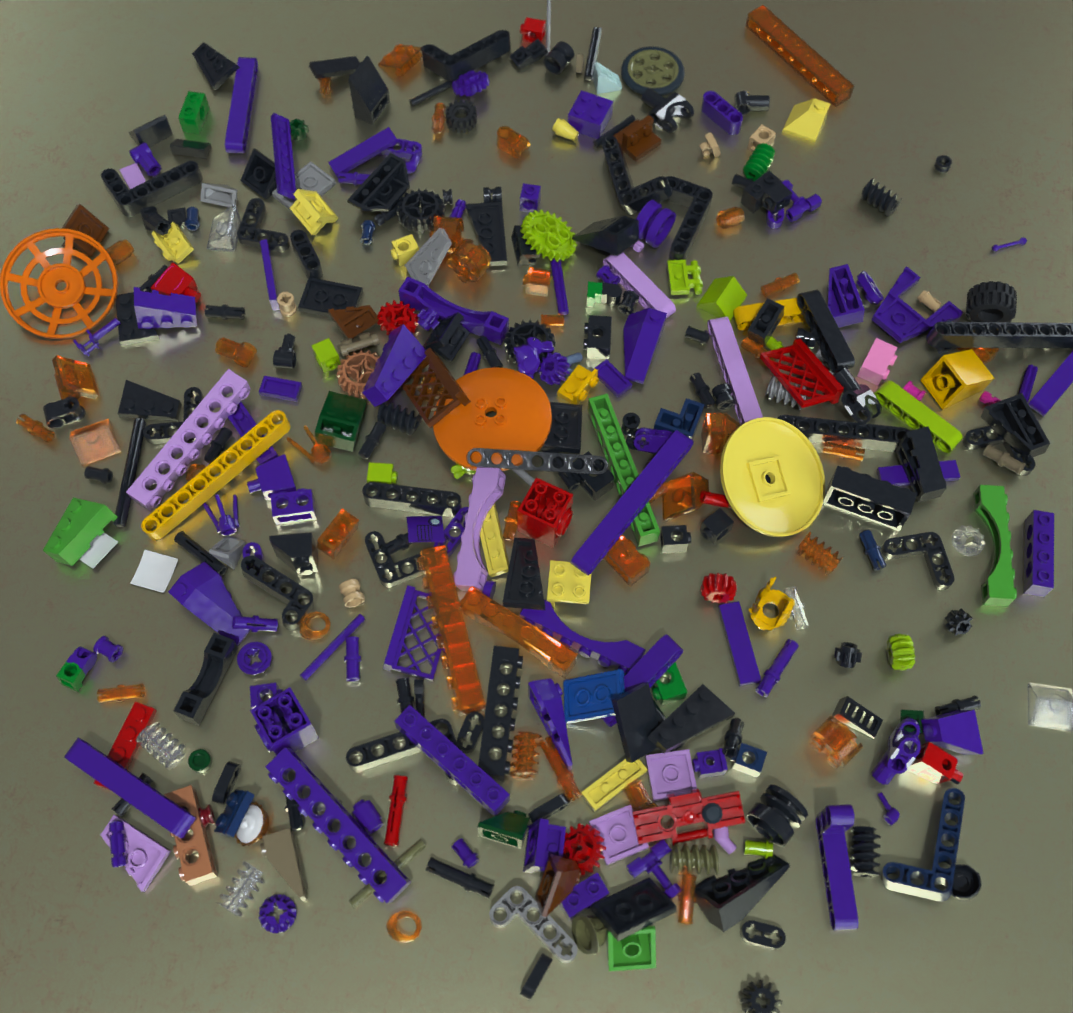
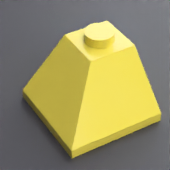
M813 98L794 105L782 132L815 143L826 120L830 103Z

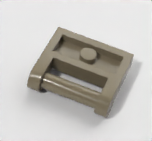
M370 332L360 334L357 339L352 340L348 338L340 341L341 344L337 345L339 353L342 356H346L350 352L371 345L376 346L380 343L376 333L370 334Z

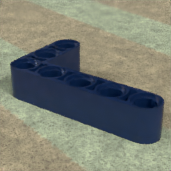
M950 788L944 794L932 870L889 862L884 865L882 871V882L887 889L940 902L950 898L965 804V795L960 789ZM949 800H957L959 804H951ZM952 820L956 825H948L945 821ZM949 841L953 846H944L942 842ZM941 862L948 863L950 867L947 869L941 868L938 864ZM890 873H895L899 876V878L890 879L887 875ZM916 878L920 879L923 883L915 885L911 880ZM943 884L947 889L940 891L935 885Z

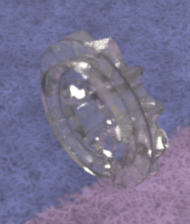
M962 525L954 531L952 544L959 553L965 556H976L984 549L986 544L984 542L985 535H982L979 529L972 528L971 525ZM972 536V542L965 545L967 538Z

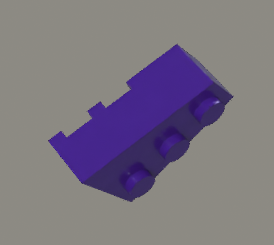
M134 287V308L138 329L197 327L195 297L174 293L168 296L159 294L157 290H152V293L140 291L139 287Z

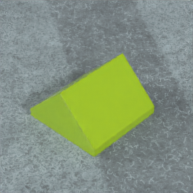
M734 276L715 278L698 302L697 307L718 318L727 316L731 322L734 317V309L742 305L747 294Z

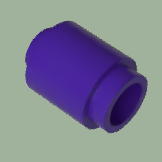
M362 799L353 806L352 816L369 835L375 833L383 826L382 816L370 800L365 801Z

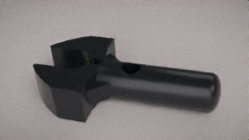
M423 679L414 680L416 711L425 718Z

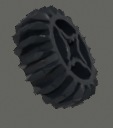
M418 188L417 191L414 192L411 189L410 194L405 192L404 197H400V202H397L396 213L398 221L402 224L403 228H407L409 232L414 230L415 234L418 231H421L423 234L424 231L431 232L432 228L437 230L438 225L442 224V220L445 218V206L439 194H435L433 190L428 192L427 189L421 191Z
M530 319L527 323L522 320L521 324L515 323L514 327H510L504 340L505 352L508 354L509 360L513 359L514 364H517L513 347H520L526 344L528 337H539L541 342L552 341L553 347H555L554 333H551L550 328H546L545 323L539 325L538 320L532 323ZM554 350L552 352H541L539 354L540 363L543 362L542 357L547 358V354H553Z

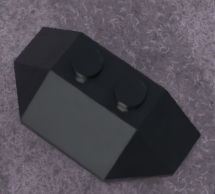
M390 153L348 198L347 202L362 211H389L410 188L405 160Z

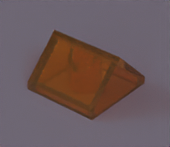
M110 419L91 424L70 433L69 439L82 466L121 452Z

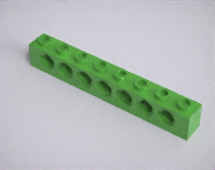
M608 394L589 398L588 413L608 462L609 469L614 475V482L621 498L639 475ZM648 502L630 524L638 547L657 542L660 534V529Z

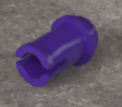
M460 838L451 846L464 862V867L467 866L470 869L478 863V853H474L463 838Z

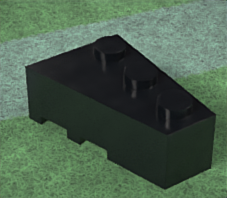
M929 426L907 431L895 451L913 492L917 493V501L922 502L941 497L947 488L946 481L942 474Z

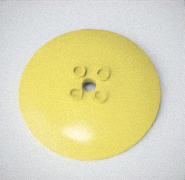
M771 417L750 420L739 426L728 438L721 456L720 475L725 496L737 516L753 530L772 537L791 536L810 526L818 516L823 504L825 476L820 458L808 438L790 423ZM766 474L769 475L771 479L770 484L765 479Z

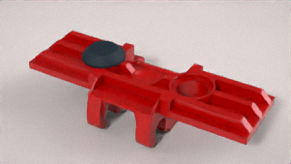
M697 788L692 789L689 794L675 796L674 793L667 794L668 805L632 812L638 844L670 838L671 844L674 846L675 843L705 837L712 839L713 829L746 823L739 791L702 798ZM665 815L671 816V823L668 828L661 826V818ZM703 822L705 827L678 834L676 832V827Z

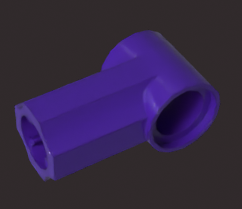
M145 142L129 150L134 162L140 165L148 176L155 177L159 175L162 168Z

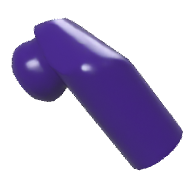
M412 155L410 162H406L408 174L416 171L420 161L419 156Z

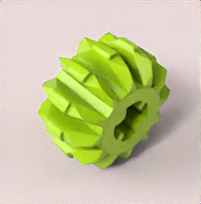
M907 634L889 636L886 648L890 666L892 669L900 671L911 669L915 664L914 658L916 657L911 637Z

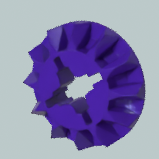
M261 642L248 643L240 649L237 656V664L246 675L256 676V674L264 673L270 667L271 651ZM256 655H258V658L261 660V662L255 661L251 665L252 661L248 656L255 657Z
M274 894L265 899L262 906L259 907L258 918L265 930L271 933H282L288 930L296 919V906L286 895ZM275 904H277L279 910L287 911L280 915L279 923L274 916H268L275 912Z

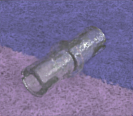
M793 586L792 589L791 587L786 588L784 593L790 599L795 600V606L791 614L796 630H800V627L802 629L808 628L809 623L804 612L805 606L804 603H801L797 587Z

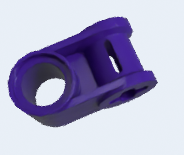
M639 428L635 433L634 446L640 451L657 453L673 433L668 430Z

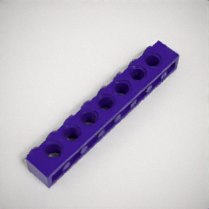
M285 747L265 766L269 770L268 776L276 784L280 783L284 787L283 793L290 800L294 799L299 804L297 808L305 817L309 815L314 821L312 823L313 827L320 834L325 833L329 838L327 840L328 844L337 851L339 849L344 855L342 858L350 868L354 866L357 869L359 879L365 885L370 884L375 890L373 894L380 902H393L411 883L408 877L292 749ZM294 770L296 776L290 782L287 776L289 771ZM308 786L310 788V795L304 798L302 790ZM323 802L325 805V812L322 815H319L317 812V806ZM338 819L341 827L337 832H334L332 823ZM350 836H353L356 840V845L353 849L347 846V840ZM365 853L371 856L369 866H365L362 863V857ZM381 870L387 874V880L383 884L377 879V875Z

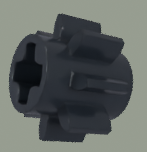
M962 608L959 611L951 610L947 617H945L948 622L945 627L955 636L966 634L972 627L969 621L973 618Z
M843 642L840 648L835 647L834 658H836V661H839L840 666L854 668L856 662L861 663L862 653L860 649H857L858 646L856 644Z

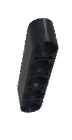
M812 290L799 293L797 296L799 309L830 369L833 372H839L846 367L847 369L853 368L855 365L854 356L820 291Z
M377 482L366 483L362 489L365 503L370 507L454 517L462 508L460 495L451 491ZM370 493H377L375 496H368ZM391 495L397 496V497L394 498V499H389V498H388V497L391 496ZM410 498H417L415 501H408ZM431 500L437 501L434 504L428 503ZM449 503H456L455 506L448 505Z

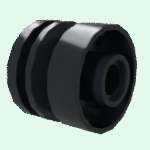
M770 784L765 790L766 793H763L760 797L762 803H755L746 817L749 823L763 837L776 845L784 847L794 835L793 828L800 827L801 821L806 819L808 812L804 805L788 791Z

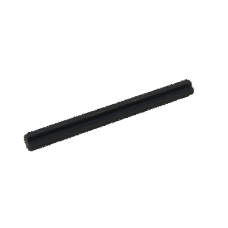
M136 418L133 424L115 512L118 518L113 522L116 527H125L131 497L126 491L135 481L144 436L143 431L146 426L143 418Z

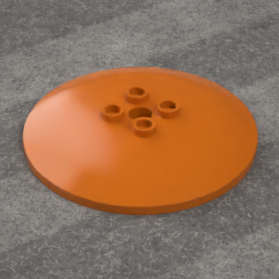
M492 367L479 369L456 380L471 402L466 406L460 403L433 425L436 440L445 455L456 464L476 471L477 467L470 466L466 461L467 453L473 448L538 452L550 433L552 411L545 391L531 377L513 369ZM446 399L444 405L449 404L453 399ZM489 411L496 412V415L493 417L486 416ZM472 452L470 460L473 463H479L481 455L478 452ZM493 453L491 455V462L496 465L501 463V456L498 453ZM515 454L512 456L511 462L513 465L519 466L522 458Z

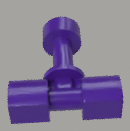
M789 180L782 182L792 192L791 200L794 203L791 208L786 210L785 215L791 223L801 218L803 212L807 210L812 212L821 206L822 200L819 195L814 194L807 199L798 197L792 190L793 185Z
M663 839L651 847L650 852L643 858L638 857L626 866L633 879L644 871L648 874L653 872L665 889L664 893L670 899L682 891L677 883L672 885L660 868L663 864L661 859L671 852L670 847Z

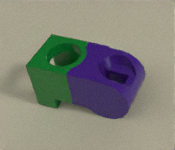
M78 647L56 675L61 685L79 692L82 687L81 682L96 663L97 654L84 647Z

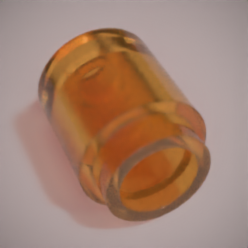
M732 207L719 211L716 217L717 224L722 229L739 225L745 219L744 211L741 207Z
M124 239L123 241L119 240L107 248L106 251L114 264L119 265L132 256L131 253L134 252V248L128 240Z

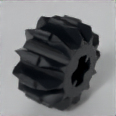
M758 980L757 986L754 982H750L748 984L750 990L746 988L742 990V993L748 997L740 999V1003L748 1005V1007L742 1010L743 1013L749 1011L752 1013H780V1010L775 1005H781L782 1000H775L774 996L778 995L779 991H770L772 983L769 982L764 988L763 980ZM759 995H761L762 1000H766V1004L762 1008L759 1003H756V999L760 997Z

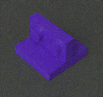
M541 818L528 826L523 872H544L549 854L563 857L566 827L549 824V820Z

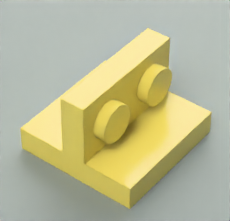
M297 189L293 194L297 200L290 209L311 235H316L326 223H335L338 220L337 215L317 191Z

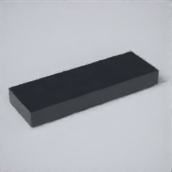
M356 56L310 62L309 68L315 78L320 79L353 74L360 62Z

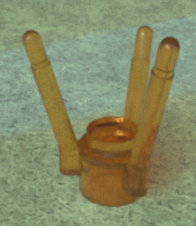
M304 426V430L314 444L311 454L290 437L287 438V441L308 457L312 464L317 462L318 465H321L331 458V451L328 446L318 444L307 426Z

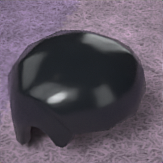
M955 865L951 895L958 900H971L981 890V877L969 865Z

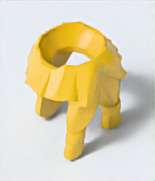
M777 577L770 578L766 586L759 590L755 603L749 608L748 612L751 613V619L758 626V629L771 631L774 628L784 626L795 606V600L790 599L785 593L780 590H770ZM768 603L774 604L778 607V616L775 618L766 617L762 610L763 606Z

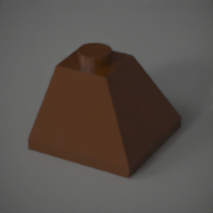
M549 854L535 895L541 916L547 917L573 891L574 885L579 883L581 871L576 861Z

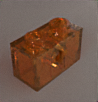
M342 508L318 538L317 548L332 559H335L358 529L359 519Z
M623 535L603 558L630 587L649 572V559L644 554H640L636 550L634 543L630 539L627 540Z

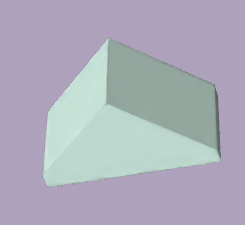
M598 62L594 64L593 83L597 94L623 89L617 74Z

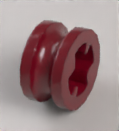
M208 804L206 808H198L200 820L204 828L209 823L216 824L211 804Z

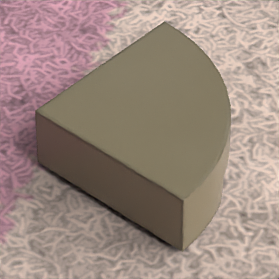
M577 54L576 73H582L584 54Z

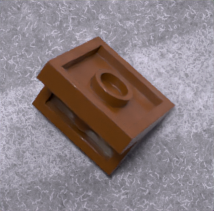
M650 115L641 121L637 119L614 135L622 150L635 162L661 145L662 139L652 132L654 119Z
M81 204L76 205L62 227L82 232L99 243L109 230L104 223ZM74 238L73 249L77 248L87 257H91L96 248L89 243ZM65 241L61 245L63 248H65Z

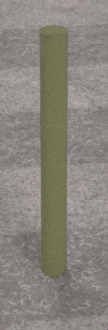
M420 839L394 863L399 869L402 868L426 847L425 843ZM385 871L377 876L381 884L387 880ZM368 884L349 900L350 904L356 908L375 890Z

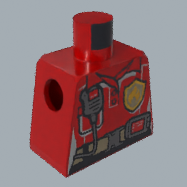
M931 742L921 745L919 754L907 769V771L935 784L951 781L958 785L963 778V773L955 769L958 763L957 758Z

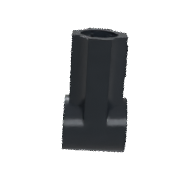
M740 91L734 96L735 109L742 115L748 114L750 111H769L770 96L750 95L747 91Z
M147 206L140 210L146 230H153L162 236L168 234L171 228L170 222L158 214L156 207Z

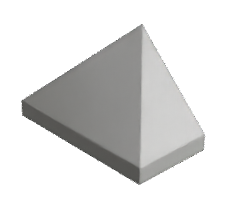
M202 183L200 201L236 208L238 190L229 185Z
M227 535L210 548L209 553L235 570L246 541Z

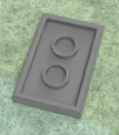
M311 161L295 173L296 190L317 191L322 196L336 185L335 179ZM277 189L272 192L273 197L289 210H291L290 207L297 200L296 197L293 200L278 194Z

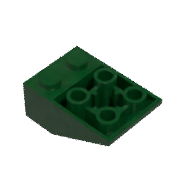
M329 391L317 422L314 443L353 452L367 400Z

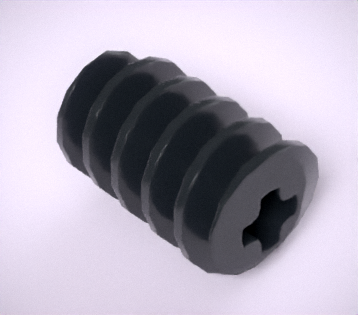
M872 178L862 190V200H867V203L873 204L874 208L879 207L880 212L885 211V215L889 216L896 211L902 198L897 201L898 194H894L891 197L892 190L885 193L886 186L879 189L880 182L873 185L875 179Z
M387 401L380 405L377 421L382 424L385 423V426H392L393 429H399L400 432H406L408 435H412L419 427L422 417L420 414L415 417L414 410L408 414V408L405 407L401 412V405L398 404L393 409L394 403L391 402L386 406Z
M867 826L851 828V832L855 835L851 837V842L855 844L851 846V851L855 854L850 856L851 861L855 862L850 865V869L855 872L852 873L854 876L866 878L880 876L879 872L874 871L875 867L880 866V863L875 862L874 858L881 857L879 853L874 852V849L881 848V845L874 843V840L881 839L880 835L874 833L877 830L876 828Z

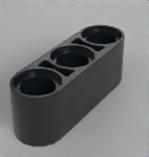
M303 230L293 231L290 235L291 243L306 277L321 279L323 272L320 260L307 234Z

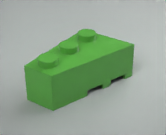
M73 497L42 551L58 563L73 566L91 547L89 543L97 535L101 536L104 533L102 529L111 520L114 522L118 516L104 504Z

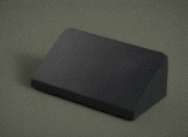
M176 139L170 144L172 154L207 159L211 143Z

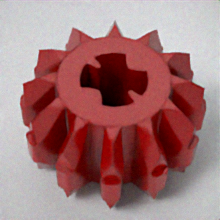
M710 573L709 576H704L701 585L704 600L718 604L734 600L737 592L736 581L732 576H727L726 573Z

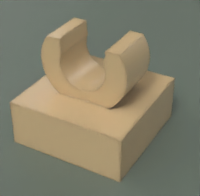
M712 133L706 134L707 142L699 145L704 157L708 156L711 152L715 158L720 156L719 146Z

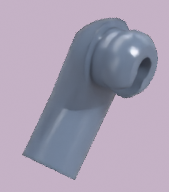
M579 352L566 356L570 366L583 360L582 354ZM569 367L567 370L571 374L572 369Z

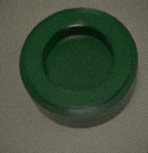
M197 749L190 754L188 764L193 771L203 773L211 767L212 757L206 750Z

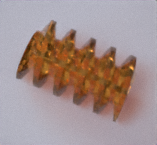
M809 532L798 547V555L801 556L806 553L804 558L806 561L813 558L811 564L814 566L819 563V570L826 567L825 574L829 575L836 569L843 557L838 559V551L831 554V546L824 549V541L817 544V536L811 540L812 532Z
M517 732L519 735L514 736L513 740L518 744L512 746V749L517 752L511 756L516 761L510 765L515 771H511L509 775L516 779L535 780L531 775L538 774V771L532 769V766L539 765V762L533 760V757L540 756V753L534 751V748L541 747V744L535 742V739L542 738V735L532 732Z

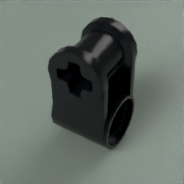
M72 396L48 403L43 407L46 424L49 428H60L63 425L80 421L86 414L84 407L80 405L78 399Z

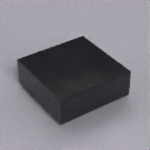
M185 207L167 210L170 224L174 222L179 227L185 226V221L187 220Z

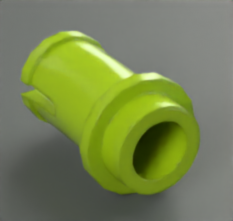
M772 336L766 344V347L770 350L784 347L781 341H777Z
M745 839L744 855L765 856V859L772 857L773 843H769V840L760 842Z

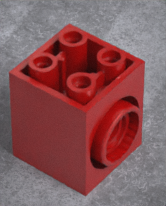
M536 477L517 510V531L554 548L558 539L564 535L573 516V494Z

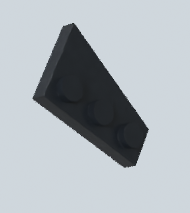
M205 42L192 53L211 87L215 90L240 67Z
M126 380L118 415L126 418L178 421L182 404L178 399Z

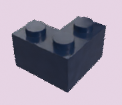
M686 398L680 414L661 408L655 421L654 429L668 430L672 433L678 430L693 440L705 404Z

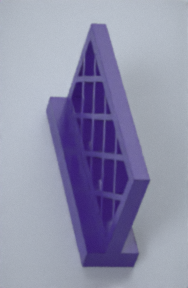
M407 585L383 670L390 672L394 670L433 681L455 601L415 590V587ZM417 597L426 599L429 606L419 610L415 603ZM439 604L448 605V612L440 616L435 606ZM432 609L436 618L427 623L422 613ZM419 616L424 625L413 629L410 619ZM439 621L443 630L434 635L429 626ZM426 628L431 638L421 642L416 632ZM413 635L418 645L408 649L404 640ZM434 641L437 651L429 655L423 645ZM420 647L425 658L415 662L410 652ZM406 654L412 662V665L408 667L397 665L399 658ZM428 660L432 667L431 673L421 672L418 665Z

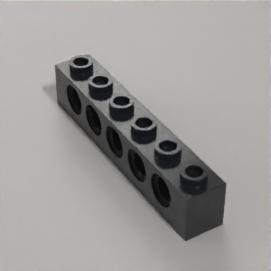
M494 646L478 762V766L496 781H504L505 775H509L511 761H507V754L512 753L513 740L509 739L510 731H515L516 718H512L513 710H517L518 697L514 696L515 689H520L521 677L517 676V671L522 669L523 656H519V648ZM503 668H510L512 672L505 675L501 673V670ZM502 688H506L510 691L507 695L504 696L498 693V691ZM498 709H504L507 714L499 717L495 712ZM496 730L504 732V736L501 738H495L492 734ZM498 751L502 756L498 760H493L490 758V754Z

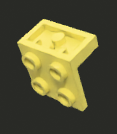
M550 560L547 601L551 603L553 609H555V602L589 604L591 574L587 576L573 566L571 562Z

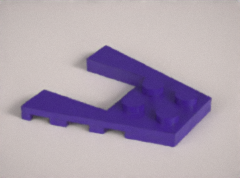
M907 266L871 319L899 343L930 331L937 322L953 321L960 318L963 314L958 307L948 301L930 317L925 319L899 297L917 284L921 278Z

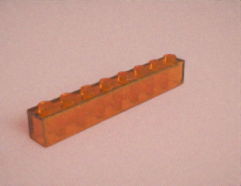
M762 5L748 13L746 27L833 106L837 107L851 98L854 85L768 8Z
M443 545L420 550L417 565L419 570H423L422 585L423 589H427L429 594L426 597L428 609L433 611L434 616H431L433 629L438 631L439 636H436L438 649H442L444 655L441 657L443 669H447L449 676L446 677L448 690L452 689L454 696L451 698L452 708L454 711L457 710L458 716L467 715L474 711H484L486 704L446 547Z

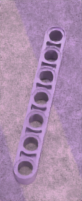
M726 316L708 320L707 326L725 382L731 387V395L734 396L736 402L734 409L740 426L750 420L762 418L763 416L729 318Z

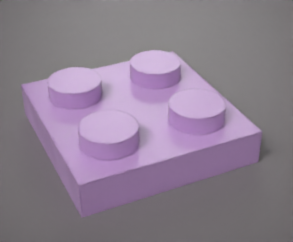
M689 749L645 756L653 801L667 799V794L674 793L675 796L691 793L692 789H697Z
M631 804L589 821V825L600 831L599 835L605 839L601 845L605 846L606 850L601 851V854L605 857L606 866L649 848L648 843L638 844Z

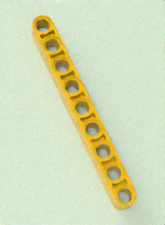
M275 410L267 415L142 521V530L152 540H160L290 430L291 425L285 413L281 410Z

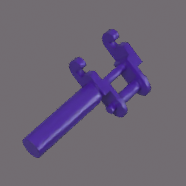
M115 317L94 334H91L87 329L86 332L89 334L90 340L84 345L79 344L75 339L73 342L84 355L90 356L89 353L95 348L100 349L98 340L121 323ZM92 342L93 345L86 350L85 347Z

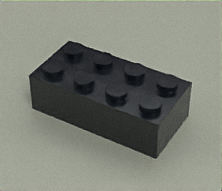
M837 466L828 484L823 504L900 531L911 515L917 493L912 492L908 488L892 485L888 481L872 478L868 474L852 471L848 467Z

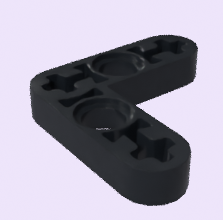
M260 198L251 199L237 231L239 242L243 245L261 248L259 238L266 236L268 237L267 241L270 250L286 251L290 247L286 234L259 229L266 212L265 204ZM249 219L256 220V222L253 224L247 223Z
M190 387L184 393L183 422L157 423L145 427L143 434L148 443L163 444L170 440L172 436L168 435L169 431L179 429L189 417V413L195 410L204 399L199 388ZM194 394L197 395V396H195V403H196V404H193V401H192V399H191ZM190 438L188 441H195L196 438Z
M991 426L970 430L964 436L963 445L970 450L984 448L989 444L993 446L1003 443L1011 457L1029 466L1028 468L1025 466L1020 475H1029L1035 468L1034 458L1026 460L1023 457L1022 459V455L1014 451L1012 446ZM992 432L995 434L996 439H989L986 433Z
M377 531L369 532L365 536L367 550L379 580L385 587H393L429 573L437 566L436 556L429 551L419 553L396 563H393L391 556H389L386 562L378 563L376 562L377 556L385 555L387 552H383L381 547L383 544H386L384 538ZM375 538V540L378 543L379 549L375 550L374 544L372 543L371 539ZM428 558L431 564L427 565L424 563V559ZM417 561H418V564L420 565V569H419V570L417 569V564H416ZM405 565H412L414 567L413 572L409 574L404 573L402 569ZM396 569H399L400 577H398ZM389 573L392 575V579L388 580L385 574Z
M935 532L890 538L885 541L881 548L883 556L888 559L924 554L932 581L938 589H948L955 580L942 540ZM928 539H930L931 542H935L933 546L931 543H926ZM906 542H914L916 544V549H909L906 546ZM889 545H891L892 548L897 549L893 552L891 549H888ZM937 556L941 558L942 564L936 565L933 563L932 557ZM943 576V578H947L948 581L945 583L944 580H940V577Z

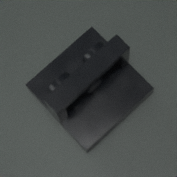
M457 312L439 321L440 324L432 331L423 345L425 350L431 348L447 362H451L470 333L460 324L463 316Z

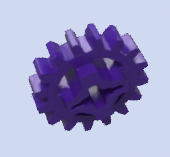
M474 70L468 71L460 75L456 81H452L453 91L456 95L460 94V96L464 94L466 96H473L478 92H482L483 89H486V86H489L488 74L481 71L477 73Z

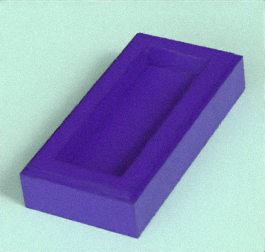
M607 359L595 367L598 370L599 380L617 398L632 388V383L625 379V376Z
M264 376L259 389V395L297 402L302 389V383Z

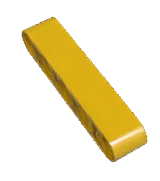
M797 298L775 301L784 306V316L778 326L806 322L797 304ZM764 302L743 305L734 309L733 315L738 330L745 331L749 329Z

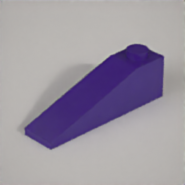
M647 308L628 315L623 328L625 379L641 384L644 383L665 326L667 313Z
M552 678L531 681L528 683V697L567 772L572 770V759L561 695H563L558 683L554 684Z

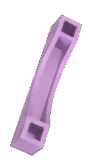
M477 467L476 474L473 475V489L469 495V509L465 515L466 524L461 535L462 545L457 555V570L453 575L454 585L461 591L482 592L487 581L488 571L483 564L480 554V532L488 511L503 495L506 475L500 468Z

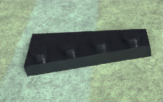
M502 202L466 204V210L488 265H507Z
M514 538L503 596V607L545 610L535 539Z
M702 684L649 735L648 739L663 753H666L685 743L688 739L694 736L697 737L705 730L719 725L722 721L729 720L735 715V712Z

